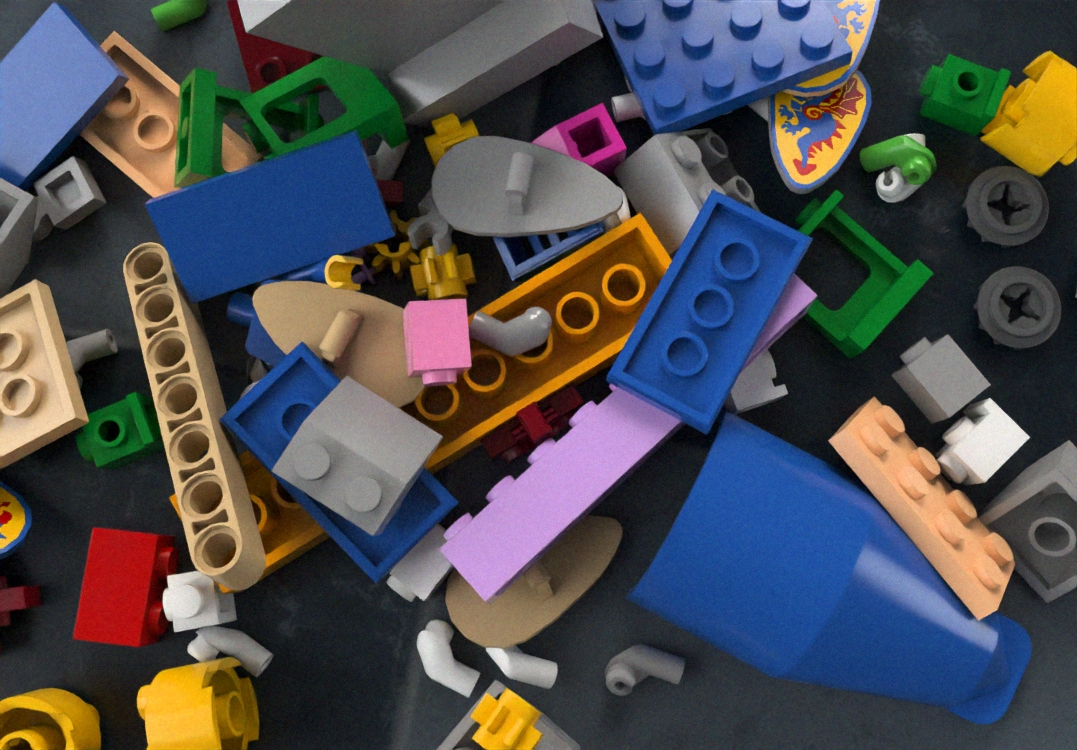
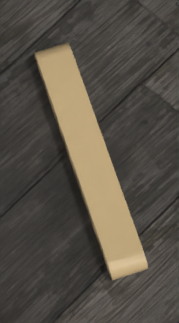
M143 243L132 249L126 256L123 264V273L191 560L197 570L226 588L237 591L247 589L255 584L263 575L266 566V556L234 436L219 420L227 410L198 302L191 303L166 249L158 243ZM208 450L207 454L199 460L203 452ZM222 497L220 505L210 513L212 505ZM236 547L234 558L223 567L224 557L230 550Z

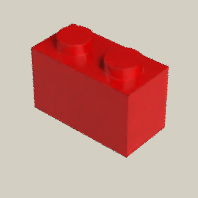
M93 527L73 639L131 647H143L158 643L159 635H163L168 625V619L163 608V592L167 588V576L175 575L178 567L179 553L178 549L174 548L175 536Z

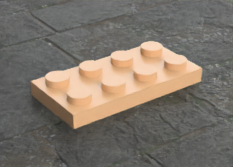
M114 31L100 46L126 74L129 80L79 135L151 197L155 198L181 189L174 187L180 86ZM223 123L221 164L224 170L232 172L264 161L262 154H256L250 144Z
M874 396L860 406L828 441L973 615L980 620L998 610L1016 564L1013 560V553L1007 542L995 532L990 533L977 518L976 509L968 496L960 490H954L940 474V466L934 456L925 448H918L904 432L905 427L899 415L887 405L882 406Z

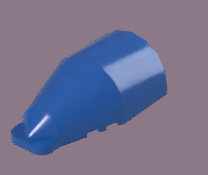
M725 409L720 411L716 421L720 422L717 435L682 509L651 564L639 582L632 589L629 588L625 598L772 678L942 707L965 720L980 725L992 724L999 720L1006 712L1030 661L1032 645L1026 630L1017 622L996 611L978 620L861 480Z

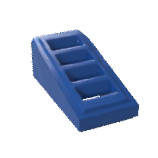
M602 222L587 226L579 232L578 230L566 231L569 237L561 240L558 233L547 234L552 247L546 250L539 235L492 237L512 281L524 283L606 233ZM527 237L535 253V256L530 259L522 244V240Z

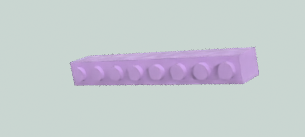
M795 273L742 371L805 315L816 299L817 295ZM610 383L609 388L613 392L598 406L593 401H590L580 408L569 420L568 424L572 429L557 443L552 438H549L532 452L527 459L531 466L516 480L509 475L495 485L486 496L490 504L473 518L467 513L453 523L443 535L448 542L439 550L480 597L491 605L686 423Z

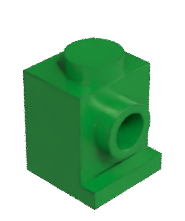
M948 54L939 66L931 64L922 80L918 93L924 95L925 99L918 115L976 136L995 118L1012 71L1001 68L996 72Z
M138 392L128 394L124 400L87 414L89 423L83 425V432L76 435L77 447L82 457L88 463L95 461L97 468L116 470L165 449L154 400ZM119 425V436L113 441L109 428Z

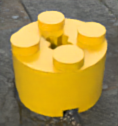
M1052 51L1041 54L1022 71L1030 78L1024 80L1016 89L1010 85L1005 90L995 118L981 130L985 135L980 138L982 142L1029 174L1037 177L1047 173L1058 161L1067 166L1077 158V68Z
M224 657L165 669L155 676L151 684L142 686L138 691L137 708L140 716L145 720L148 742L146 750H247L248 742L258 740L259 713L255 691L250 678L239 679L233 668L242 664L234 657Z
M38 689L0 701V750H101L100 716L93 705L85 703L80 697L62 689Z

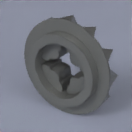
M1012 166L994 167L981 173L968 186L969 190L962 207L967 210L969 218L967 227L975 228L981 235L982 242L999 244L1002 249L1014 245H1023L1036 237L1044 228L1049 215L1048 197L1041 183L1025 170ZM1002 196L1006 197L1008 206L1021 210L1009 215L1006 218V223L1002 219L1001 211L988 207V205L997 203Z
M1021 266L1003 268L993 273L978 287L980 289L978 299L973 306L978 311L980 319L978 328L986 330L994 339V344H1004L1013 347L1014 350L1030 348L1046 341L1057 329L1061 318L1060 297L1050 280L1038 271ZM1026 293L1022 299L1024 302L1021 310L1027 314V317L1021 316L1008 323L1010 308L1004 302H1011Z

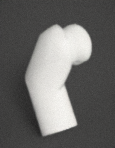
M431 620L426 625L425 630L419 633L417 639V648L425 672L431 679L469 698L481 673L453 658L449 644L454 635L452 627L443 620Z

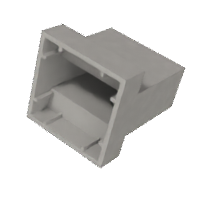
M237 0L246 33L387 74L393 97L399 104L404 123L433 130L431 121L453 112L459 120L603 38L591 0Z

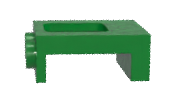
M323 56L239 101L248 121L241 125V129L256 154L263 150L268 154L263 157L264 160L354 130L358 131L361 141L378 133L390 149L409 140L398 102L371 70L327 56ZM318 85L328 86L347 109L346 113L341 117L292 143L282 142L264 119L266 113Z
M197 67L192 70L180 85L174 187L184 188L229 173L224 170L221 164L224 117L231 116L247 120L239 101L253 93L216 85L217 72ZM308 94L299 103L288 101L264 116L269 125L282 127L288 132L289 143L295 142L324 126L322 115H318L319 96L314 94Z
M836 189L824 203L815 197L795 219V222L801 226L798 231L807 236L816 230L826 232L867 268L868 278L839 310H829L820 301L815 299L808 312L802 317L849 359H852L873 342L934 273L918 259L908 267L837 206L844 195Z

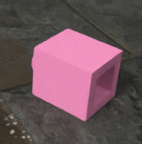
M466 299L409 301L403 310L408 378L422 377L424 386H441L457 383L456 375L464 374L472 367Z

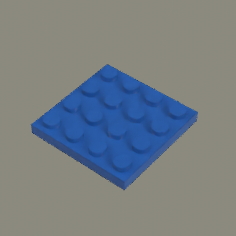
M598 0L597 19L653 135L680 132L851 63L853 51L823 0Z

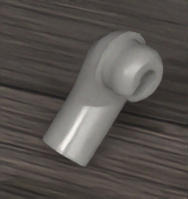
M635 644L611 658L605 668V683L608 690L618 696L630 694L633 686L650 675L678 685L683 674L685 658L645 644Z

